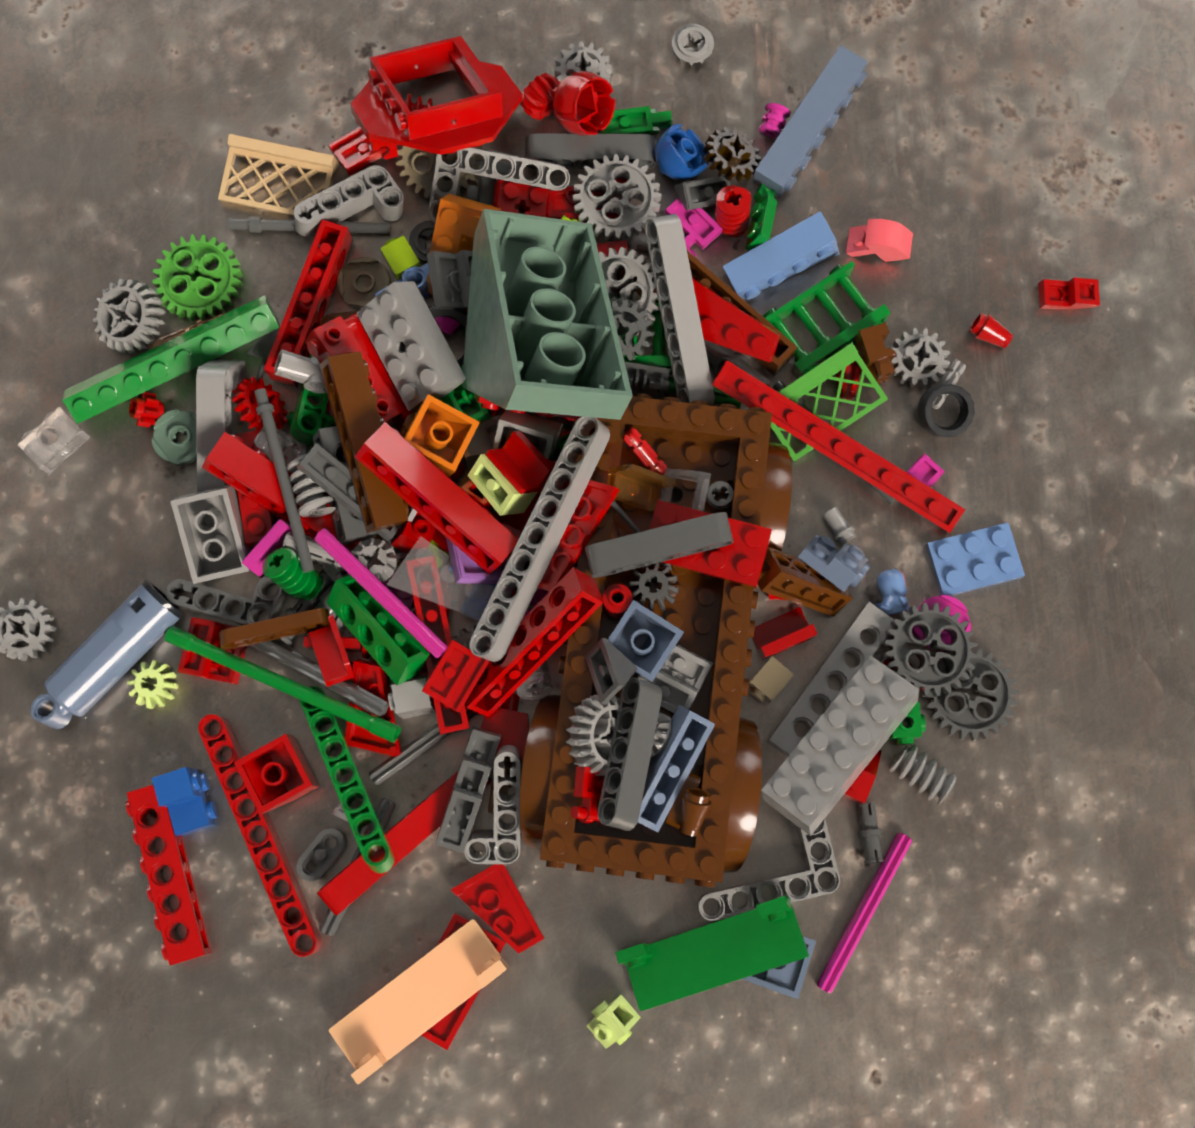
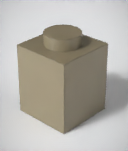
M772 656L749 682V687L752 688L749 692L761 703L765 700L770 703L794 674Z

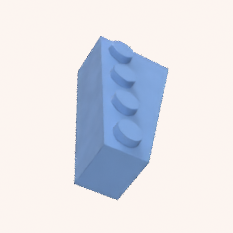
M820 211L723 265V268L737 294L743 300H750L758 296L761 291L771 286H776L784 280L825 262L840 253L836 238Z

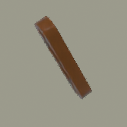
M318 608L228 628L219 632L220 645L222 649H235L315 631L330 626L327 617L330 615V611L327 608Z

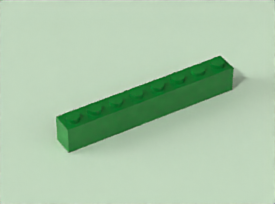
M266 295L66 389L62 401L78 424L280 328L278 318Z

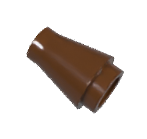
M688 788L686 793L682 795L681 832L688 836L699 835L701 825L712 804L711 800H709V792L698 788Z

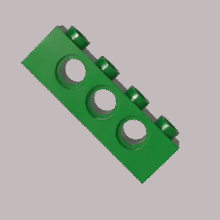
M351 575L336 580L326 603L396 685L418 676L429 656V652Z

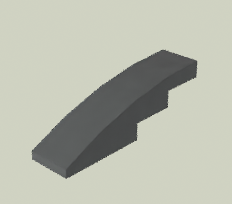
M476 726L472 727L435 845L464 853L492 769V762L501 739V734Z

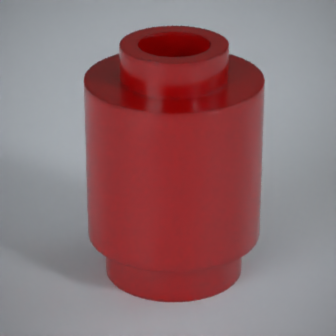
M613 584L604 591L603 609L605 613L615 619L623 617L632 603V593L629 588L622 584ZM618 597L622 598L623 600L619 603H616L612 599Z

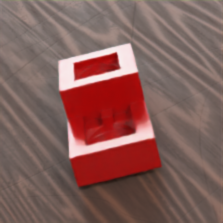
M1073 277L1069 281L1043 279L1038 282L1040 309H1084L1100 306L1098 279Z

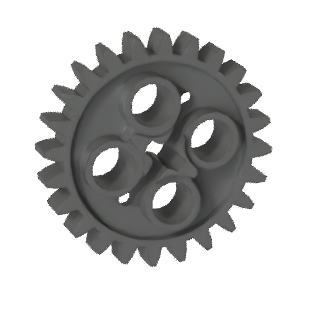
M923 603L920 605V612L913 605L909 607L910 615L905 611L900 612L899 616L902 621L898 619L891 621L895 630L888 629L885 631L891 637V640L882 642V645L890 648V651L882 654L883 657L891 658V662L886 667L895 668L896 674L918 689L921 688L922 697L928 696L930 689L933 697L940 696L941 689L945 694L951 693V686L955 689L962 687L959 679L966 681L970 678L965 670L971 671L975 669V666L969 660L978 658L977 654L971 652V648L978 646V643L969 642V638L975 632H966L964 630L969 622L959 623V612L950 616L949 606L940 612L938 603L933 604L930 610L927 603ZM914 626L919 627L923 632V638L920 641L916 640L912 635V628ZM942 631L950 634V645L942 642L940 637ZM905 644L920 648L930 645V648L933 650L954 651L955 655L952 656L942 652L930 655L928 650L907 649ZM911 654L918 657L920 661L918 669H914L909 665L908 659ZM939 659L944 660L948 665L946 674L941 673L937 668Z
M982 648L977 649L975 652L978 658L969 660L975 666L974 670H965L970 677L969 680L961 684L962 687L955 689L962 691V693L951 692L945 694L941 689L940 696L933 697L930 690L928 696L923 697L931 699V703L925 706V709H934L935 711L930 719L940 718L939 729L946 725L949 726V736L959 731V740L965 739L967 733H969L971 741L977 740L978 733H980L983 739L989 738L988 729L994 735L1000 732L998 725L1002 727L1008 726V722L1004 717L1011 718L1015 715L1009 707L1018 705V702L1011 699V696L1018 694L1019 690L1011 689L1010 687L1017 680L1014 678L1008 679L1006 676L1011 671V668L1002 670L1000 666L1003 659L994 663L992 661V652L983 657ZM944 660V664L938 661V670L946 674L948 671L947 663ZM982 677H989L993 681L992 690H987L982 686ZM969 688H972L973 694L981 696H992L995 697L996 701L993 702L987 698L980 696H976L975 698L970 700L969 694L963 692L968 690ZM948 698H955L959 701L960 709L958 712H954L948 707ZM978 704H982L988 709L987 718H981L977 714L976 707Z

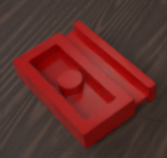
M361 127L329 144L332 154L336 156V159L349 176L382 158V153L387 150L386 146H383L378 151L373 152L371 142L368 141Z
M452 640L422 692L459 713L490 661L475 656L471 650Z

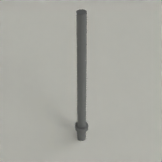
M258 389L254 391L258 404L256 411L258 415H261L303 573L314 570L274 422L272 414L274 407L273 404L269 403L266 389Z

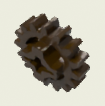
M724 127L722 131L715 129L714 133L709 135L703 152L706 153L704 160L712 163L709 167L710 170H718L717 176L721 177L725 174L728 181L735 177L738 182H741L743 177L749 180L751 175L755 174V170L762 159L761 156L757 155L760 148L752 146L755 140H747V133L744 132L740 135L737 128L729 132L728 128Z

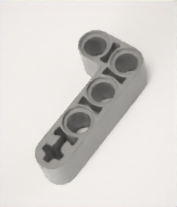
M374 165L297 204L294 208L295 229L304 237L314 236L322 219L337 224L371 205L376 208L383 219L396 221L403 214V193L384 167ZM372 182H380L381 184L376 185ZM354 193L358 194V196L352 197L349 194ZM393 202L396 205L390 206L386 203ZM329 205L335 206V208L328 209L325 207Z
M513 745L502 746L496 753L494 761V830H475L470 833L464 854L471 863L511 864L519 857L522 838L520 828L522 756L519 749ZM505 756H509L512 762L510 773L505 774ZM508 784L513 786L516 792L512 795H505L501 792L500 787ZM508 813L514 816L515 821L507 824L500 819V816ZM481 842L485 845L486 849L480 852L475 851L471 844ZM504 842H510L515 846V849L506 852L502 850L500 845Z

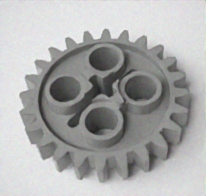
M617 154L614 155L613 161H609L605 155L603 156L602 164L597 160H593L594 169L588 166L584 167L586 176L578 175L579 184H574V192L577 193L573 195V203H576L574 212L581 213L579 215V222L587 221V223L592 224V228H595L596 238L601 233H605V241H608L611 235H615L616 241H620L621 235H625L626 239L630 241L632 232L640 237L641 227L645 229L646 221L649 218L656 217L655 212L660 211V204L657 203L661 201V193L657 192L659 191L660 184L653 183L655 181L654 173L646 175L648 165L642 168L638 167L639 159H636L631 164L629 163L628 155L624 157L623 161H619ZM622 177L627 179L628 181L626 183L620 184L617 183L615 180L617 178ZM594 191H602L604 195L596 197L592 193ZM633 199H638L642 204L634 206L629 202ZM613 212L618 214L619 217L609 219L606 215Z
M623 247L620 248L619 253L615 249L609 248V256L599 252L611 308H613L612 301L618 300L620 306H622L625 299H629L630 306L632 307L636 303L633 300V294L637 289L641 288L642 297L637 301L640 303L639 311L648 310L649 312L645 316L646 320L655 321L656 319L652 315V311H660V307L655 304L656 300H658L654 275L651 272L652 264L651 262L646 263L647 257L642 254L638 257V252L633 249L628 254L627 249ZM624 267L625 276L618 281L617 272ZM634 277H637V281L632 283L634 281ZM618 289H621L620 292H619L620 295H621V297L618 299V298H617L618 293H617L616 291H617ZM625 312L628 318L638 321L633 314ZM622 325V327L618 329V333L625 335L627 332H629L628 326L623 327Z

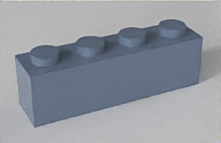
M681 705L678 706L671 719V733L665 747L658 755L650 759L638 823L659 832L713 730L714 723Z

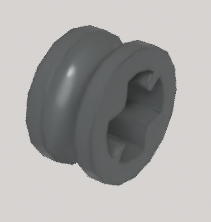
M723 481L713 483L707 492L709 505L716 510L727 509L732 504V487ZM726 491L725 497H728L727 500L715 501L714 492Z

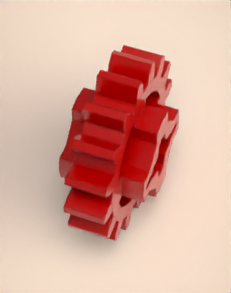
M254 377L245 378L233 389L232 392L235 396L231 400L238 405L234 410L241 412V421L249 422V429L256 427L258 434L265 432L261 415H258L256 411L258 404L254 393L255 390L262 388L266 389L269 403L273 404L274 411L272 414L277 432L288 422L285 417L288 415V411L283 409V406L286 404L285 401L279 400L280 393L272 391L271 384L264 385L263 379L260 378L256 381Z

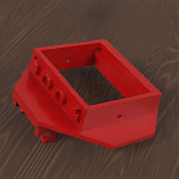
M462 36L370 57L371 69L367 71L370 80L350 104L355 122L361 127L368 141L371 142L373 152L386 146L387 150L382 153V157L387 160L398 157L397 145L443 155L493 142L522 101L523 94L502 66L479 61ZM455 69L473 96L411 112L393 84Z

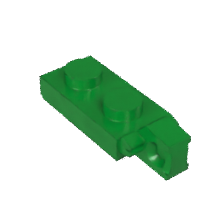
M650 106L614 110L609 125L603 131L599 130V134L655 135L660 133V130L669 129L672 126L671 111L657 112V109H650Z
M763 183L756 189L753 196L756 204L750 212L751 223L746 231L747 242L745 249L748 251L768 241L771 236L777 200L774 199L776 191L771 190Z

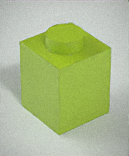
M404 235L388 240L380 248L385 262L397 281L402 278L406 269L421 267L420 261Z

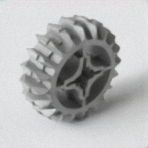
M119 279L118 283H110L109 289H101L103 297L95 298L99 305L98 308L92 309L97 313V317L92 319V321L98 324L94 331L100 334L99 340L106 343L107 347L112 350H118L120 353L135 354L139 350H148V344L155 343L154 335H162L158 328L159 325L165 323L163 320H160V316L166 312L159 308L163 301L157 298L158 293L151 289V286L135 279Z
M598 695L590 696V698L582 700L581 705L574 707L576 716L569 717L572 722V726L566 729L570 733V739L566 743L572 745L569 754L575 757L574 764L581 767H591V773L599 771V774H595V776H603L606 772L620 698H616V696H613L606 705L600 703Z

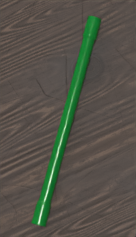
M171 626L165 634V641L186 651H192L347 720L385 740L394 743L399 737L401 727L394 723L372 716L198 639L195 635Z

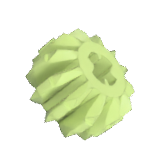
M152 660L150 666L146 662L140 663L141 672L135 669L131 670V673L136 678L135 680H128L127 684L135 688L128 694L131 697H137V705L142 706L146 703L148 709H154L156 704L159 707L165 706V697L170 700L174 699V695L170 693V690L178 689V684L171 681L177 677V674L169 672L170 665L164 663L160 666L159 661ZM152 679L157 680V684H154L156 687L154 690L149 689V685H152L150 683Z

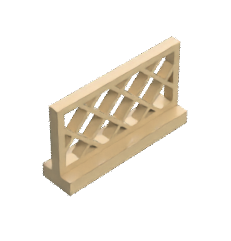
M229 134L227 141L229 151L218 200L294 217V208L297 204L332 186L334 173L338 171L339 162L334 155ZM236 156L245 157L250 163V166L239 173L233 167ZM265 162H270L276 171L263 179L257 167ZM291 167L298 168L302 176L289 184L283 173ZM254 170L260 181L247 189L241 178ZM316 173L327 174L325 184L315 190L309 178ZM280 175L286 187L273 194L267 183ZM238 180L244 192L236 197L227 196L229 186ZM306 181L313 192L299 200L293 188ZM264 186L271 197L262 203L256 202L251 194ZM290 191L296 203L288 208L281 207L277 199ZM274 201L276 206L270 205V203Z

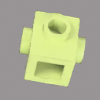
M619 995L609 1004L605 1000L591 1012L595 1017L586 1026L607 1049L615 1042L618 1045L625 1042L632 1035L630 1029L641 1017L626 999Z

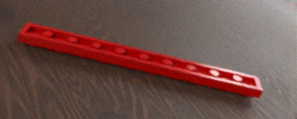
M726 360L713 381V386L749 408H763L766 410L765 412L772 413L771 422L947 532L951 533L966 510Z

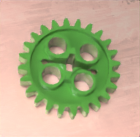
M191 234L190 242H186L183 237H180L181 245L179 246L171 242V252L162 250L166 258L164 260L156 259L161 269H153L152 271L159 277L152 280V283L157 287L155 291L158 293L157 296L163 301L162 305L164 307L168 306L167 310L171 314L177 312L176 314L180 319H183L187 314V318L191 322L195 320L196 315L204 321L206 314H210L213 318L216 316V310L224 313L225 309L223 306L225 304L233 306L234 304L230 299L231 296H240L235 287H243L242 282L237 279L243 276L242 271L238 268L241 264L235 258L236 255L233 250H228L225 242L219 244L216 237L208 241L205 234H202L200 241H197L194 234ZM192 260L189 266L182 267L185 261ZM219 263L216 269L208 270L212 264ZM187 285L184 292L177 293L181 286ZM208 289H214L211 295L204 296Z

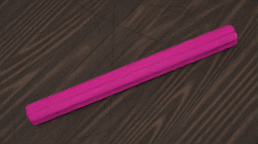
M322 529L315 536V541L435 658H440L444 655L448 646L328 530Z
M903 833L896 834L883 859L884 862H881L817 982V986L825 992L832 993L910 847L912 839Z

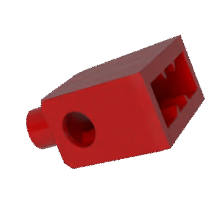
M512 694L501 705V708H498L490 717L484 716L480 728L501 734L497 751L502 746L513 745L521 752L523 761L529 732V714L518 712L521 695Z

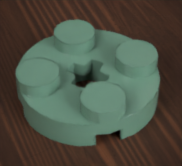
M171 410L163 414L156 421L153 428L155 431L153 433L152 445L156 453L166 462L178 467L197 461L196 414L191 411ZM179 431L182 434L187 432L186 440L183 443L174 442L177 439L175 434Z

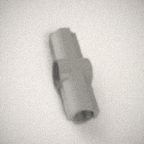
M283 349L280 351L274 368L275 375L303 383L308 391L319 394L327 393L319 366L320 363L317 358H307Z

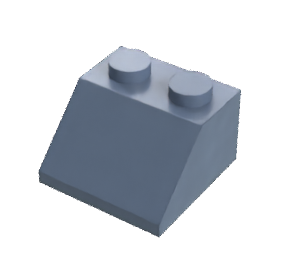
M633 600L608 641L638 668L634 673L635 675L652 683L684 632Z

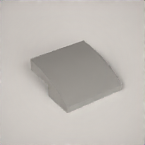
M676 644L652 684L661 688L662 700L660 706L675 713L679 705L690 710L713 662ZM638 677V679L649 682L641 677Z

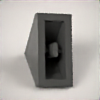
M601 638L585 655L601 704L606 705L638 669L605 638Z

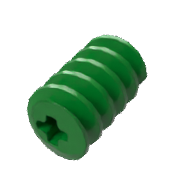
M289 548L276 549L264 560L262 566L264 575L292 598L312 600L320 592L323 585L322 576L316 570L303 573L299 556Z

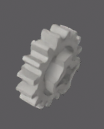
M580 41L578 48H575L573 44H569L570 51L567 52L562 49L561 58H556L554 75L560 82L567 76L580 72L581 66H584V71L596 73L610 83L612 65H609V56H603V48L595 51L594 43L584 47L583 41Z
M913 328L910 335L904 331L900 336L901 340L895 339L892 344L895 348H891L897 353L892 360L893 366L896 367L893 376L900 374L902 376L901 384L908 380L910 381V388L919 383L920 387L924 389L927 382L934 385L938 381L937 377L942 378L946 373L944 369L949 366L950 362L945 360V358L948 357L950 351L942 350L946 342L945 340L937 342V333L928 336V329L925 328L922 334H919L918 330ZM911 343H916L913 347L907 346ZM919 350H920L919 356H920V361H922V362H921L920 365L918 366V362H919V361H917V360H918V356H916V355H917V353H918ZM931 369H934L927 374H921L924 370L930 371Z
M20 598L19 605L14 601H8L9 609L0 607V613L2 614L0 617V653H7L8 658L15 659L18 657L22 661H26L28 655L35 659L38 658L37 650L46 652L47 648L44 645L46 641H54L49 636V632L56 631L55 627L49 625L55 619L54 616L45 615L49 609L43 605L39 607V602L35 600L28 602V600ZM26 611H29V612H30V613H25L23 616H18V615H17L18 613H21V612H26ZM18 623L24 625L23 629L25 630V633L28 636L23 635V630L21 629V626ZM23 643L29 644V646L23 648H16V646H21Z

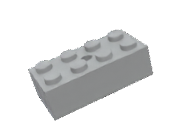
M414 281L393 282L356 313L408 411L418 410L428 394L440 400L467 380Z

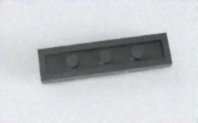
M316 443L298 464L297 468L363 521L349 469ZM402 524L375 532L388 542Z

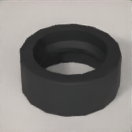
M939 384L929 388L921 396L917 407L918 420L922 427L930 434L946 438L958 436L965 432L972 423L975 414L974 402L970 394L962 387L953 384ZM943 394L953 395L957 398L960 405L958 419L953 425L948 427L938 426L933 421L931 413L933 402Z

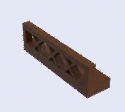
M768 547L765 560L770 570L758 582L761 591L833 617L853 599L848 589L843 592L803 560Z

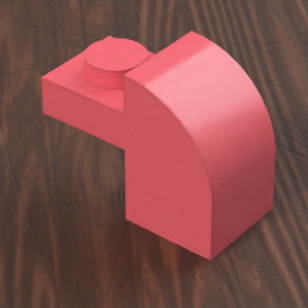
M868 219L867 225L849 228L846 253L851 257L876 254L885 262L910 259L913 233L904 225L895 221Z

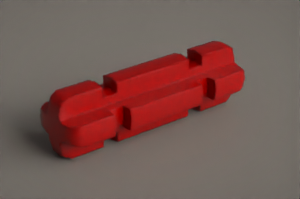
M636 428L627 430L622 437L623 441L628 447H633L631 449L645 467H650L648 471L655 478L663 475L667 469L666 464L661 458L657 459L658 455L644 438L640 439L642 435Z

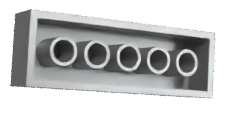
M870 656L762 788L763 800L811 836L918 702L919 689Z

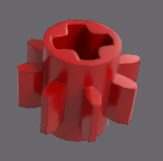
M144 392L139 394L138 397H133L129 404V415L131 418L137 419V426L150 428V425H155V422L164 413V405L160 400H156L155 393Z

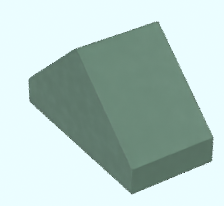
M483 209L473 241L463 373L467 380L462 383L463 388L506 410L621 419L633 395L592 224Z

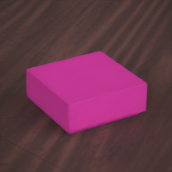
M925 453L907 471L908 474L929 487L945 472Z

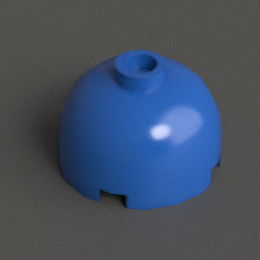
M675 124L667 129L657 141L655 147L656 161L659 170L664 175L678 181L690 180L698 176L708 166V162L705 163L704 160L706 153L703 152L705 146L691 129L685 132L683 129H680L683 125Z

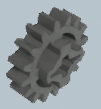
M625 299L622 306H620L618 300L612 301V312L617 333L622 325L629 328V332L625 335L618 333L620 345L623 348V358L627 355L630 361L634 360V352L641 356L645 353L642 346H651L652 343L647 337L655 335V332L648 330V326L653 324L654 321L646 320L645 316L649 311L644 310L640 312L639 302H636L631 307L629 299ZM625 312L633 314L638 321L628 318ZM638 331H641L640 340L634 346V337Z

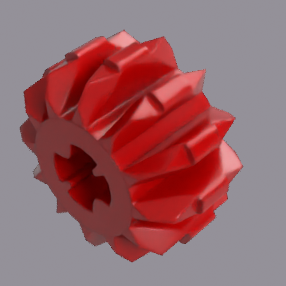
M545 72L540 76H536L532 82H529V85L523 89V99L520 102L524 112L539 121L544 117H548L552 111H555L551 90L558 87L560 81Z

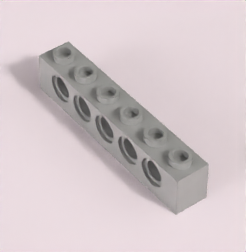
M868 602L766 742L788 758L803 739L794 733L795 723H804L808 728V732L866 660L870 656L876 660L878 659L880 654L876 652L882 642L891 640V637L885 631L893 628L891 621L894 619ZM862 631H867L872 635V645H866L861 641L860 633ZM845 654L855 656L857 660L855 668L845 665L843 660ZM834 676L839 679L841 683L839 691H833L828 687V677ZM813 699H818L824 704L822 714H816L811 710L810 703Z

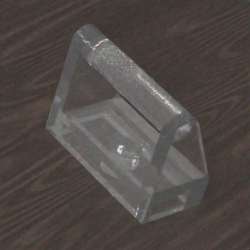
M666 468L659 500L670 503L675 478L697 482L692 509L704 511L711 473Z

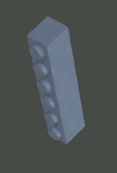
M840 45L756 168L753 178L755 184L759 186L762 183L771 190L776 191L775 196L778 198L782 196L785 190L790 192L797 181L795 175L799 169L804 171L811 160L809 154L813 148L816 150L820 148L826 137L824 135L826 129L834 127L840 116L837 113L841 107L847 108L854 94L851 92L855 86L860 88L868 75L864 72L868 63L867 60Z

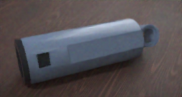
M146 579L44 682V687L49 694L40 695L33 701L30 709L32 718L52 729H61L70 722L72 714L83 717L167 630L184 615V612L179 606L170 602L161 589Z

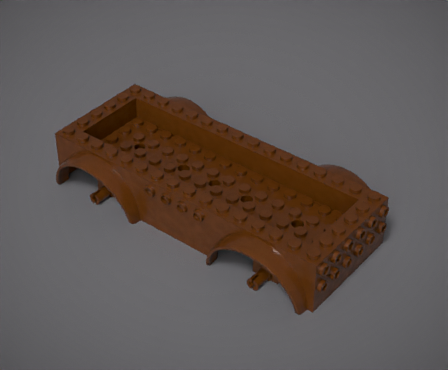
M635 394L620 420L598 418L608 427L610 438L590 480L611 485L620 490L614 501L641 532L649 530L657 500L672 503L666 498V492L670 489H677L682 492L683 497L679 502L673 504L712 514L726 512L728 518L772 529V535L768 547L782 551L791 504L792 466L788 448L783 444L769 441L772 413L765 412V409L759 407L743 410L737 409V406L732 404H721L718 407L709 406L707 402L700 400L684 403L674 397H664L663 400L651 399L652 397L647 394ZM596 427L591 429L589 436L595 432ZM636 428L642 435L640 439L644 438L658 455L657 459L661 458L666 464L667 469L663 475L655 478L648 471L650 467H645L631 450L633 447H628L623 441L622 437L627 430ZM583 454L578 456L576 463L581 460ZM715 482H726L733 489L732 504L725 510H716L708 503L707 492L709 487ZM726 491L714 492L715 501L727 500L728 497H725ZM610 505L585 547L635 534V532ZM584 548L573 567H577V570L591 577ZM764 560L759 580L770 570L766 560ZM654 564L648 565L649 570L654 569ZM671 565L672 570L668 576L676 575L678 581L672 585L679 587L678 593H669L673 596L675 602L670 604L664 600V611L659 609L658 604H654L653 613L684 632L677 643L678 645L713 662L690 708V711L715 724L691 769V772L702 776L697 788L709 792V800L712 802L698 836L685 835L681 832V826L677 829L666 824L668 815L659 832L638 822L632 830L625 831L601 825L598 821L582 823L578 819L571 817L570 811L572 807H580L583 798L574 797L576 766L578 765L574 764L575 757L569 754L572 745L566 743L570 739V733L566 729L572 726L569 717L576 716L574 707L581 705L582 700L598 695L585 655L601 638L608 640L622 618L615 619L608 616L602 604L563 643L567 645L566 656H560L558 673L564 674L561 695H544L536 706L528 732L520 786V828L522 839L526 846L541 850L540 860H546V867L564 869L565 863L576 864L577 871L594 873V867L606 868V874L624 876V870L636 872V878L654 880L655 874L665 875L666 882L684 884L685 878L695 879L694 885L711 888H714L715 882L722 883L723 873L737 872L742 867L755 832L762 784V748L759 730L754 721L740 717L742 696H747L749 679L744 678L745 667H750L752 659V649H747L748 638H753L755 631V620H750L751 609H756L758 602V592L753 591V589H759V586L755 588ZM660 566L659 571L661 572L664 569V567ZM643 567L594 578L602 599L604 591L613 584L625 585L631 592L636 590L629 586V581H639L633 572L638 570L644 574ZM652 581L651 586L647 585L650 593H656L657 588L661 589L657 581ZM616 597L612 600L616 603H619L623 599ZM640 598L632 599V602H633V600H634V601H636V602L638 603V600H639ZM648 602L644 605V607L647 608V609H648ZM633 674V675L631 676V678H632V677L638 678L639 676ZM622 688L614 695L616 698L621 697ZM660 706L659 713H663L672 719L674 713ZM597 800V809L599 807L600 800Z

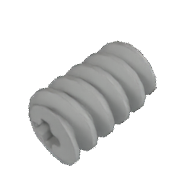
M306 455L291 461L287 465V470L291 473V483L295 484L292 488L293 492L298 495L295 499L296 504L301 506L298 510L299 515L311 518L321 517L333 512L336 509L335 507L326 506V504L333 501V497L324 496L323 494L326 491L297 468Z
M916 745L908 749L906 746L893 761L889 772H893L897 768L901 769L898 777L900 780L909 775L908 786H912L916 782L920 783L917 792L920 794L928 789L927 800L930 801L937 796L939 797L937 805H939L952 790L956 782V774L951 773L946 776L947 768L945 766L936 769L937 760L931 759L926 763L928 757L926 752L917 755L918 747Z

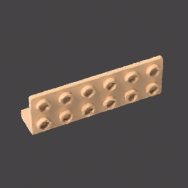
M475 919L466 923L329 1029V1033L354 1067L355 1071L351 1076L357 1085L508 969L509 966Z

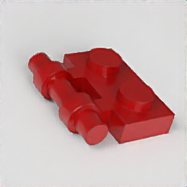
M576 766L574 797L583 799L580 807H572L570 815L582 823L598 821L601 824L598 820L597 800H600L605 775L595 776V774H599V771L591 773V767Z

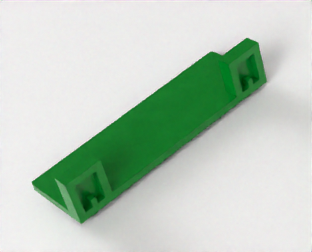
M782 896L758 904L756 909L651 944L641 943L615 952L618 964H623L627 967L639 1010L645 1011L808 958L809 953L791 899L787 896Z

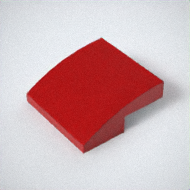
M191 617L188 633L221 648L219 632L237 626ZM247 646L223 650L244 659ZM184 649L177 671L186 675L238 685L241 674Z

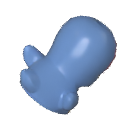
M888 569L881 572L877 578V586L883 602L876 603L875 606L887 615L908 611L911 605L905 597L908 591L904 574L897 569Z

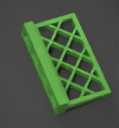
M850 343L779 391L780 394L793 402L795 401L796 404H798V399L803 395L815 397L812 414L822 419L831 420V426H834V421L843 422L835 427L839 431L888 400L853 343ZM854 361L862 370L859 382L843 379L845 368ZM841 371L840 378L832 377L833 375ZM864 375L866 376L870 384L863 383ZM827 379L839 381L836 398L820 395L822 383ZM843 382L858 385L855 401L839 398ZM818 386L816 394L809 393V391ZM862 386L874 388L879 399L871 404L859 402ZM819 398L835 401L832 417L816 414ZM838 402L854 404L852 417L847 420L835 418ZM858 405L865 407L857 413ZM771 422L772 430L780 442L788 448L790 457L794 462L814 449L806 444L805 448L795 454L789 445L791 434L788 432L786 440L781 431L785 430Z

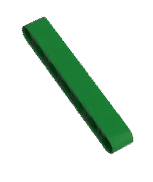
M318 686L309 687L315 691H318L326 695L325 692ZM300 700L362 857L372 871L385 873L394 864V854L338 719L335 715L317 707H310V704ZM332 723L329 730L319 732L324 724ZM342 748L340 755L330 757L332 750ZM344 774H353L350 781L346 783L340 782ZM355 799H364L363 804L359 808H350L351 803ZM369 824L374 825L372 833L361 835L363 827ZM385 851L383 860L372 862L374 853Z

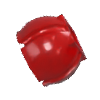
M589 71L575 72L567 76L560 82L558 87L551 90L557 121L567 131L579 136L596 135L599 130L603 131L606 129L615 110V99L610 97V94L614 91L611 84L598 74Z

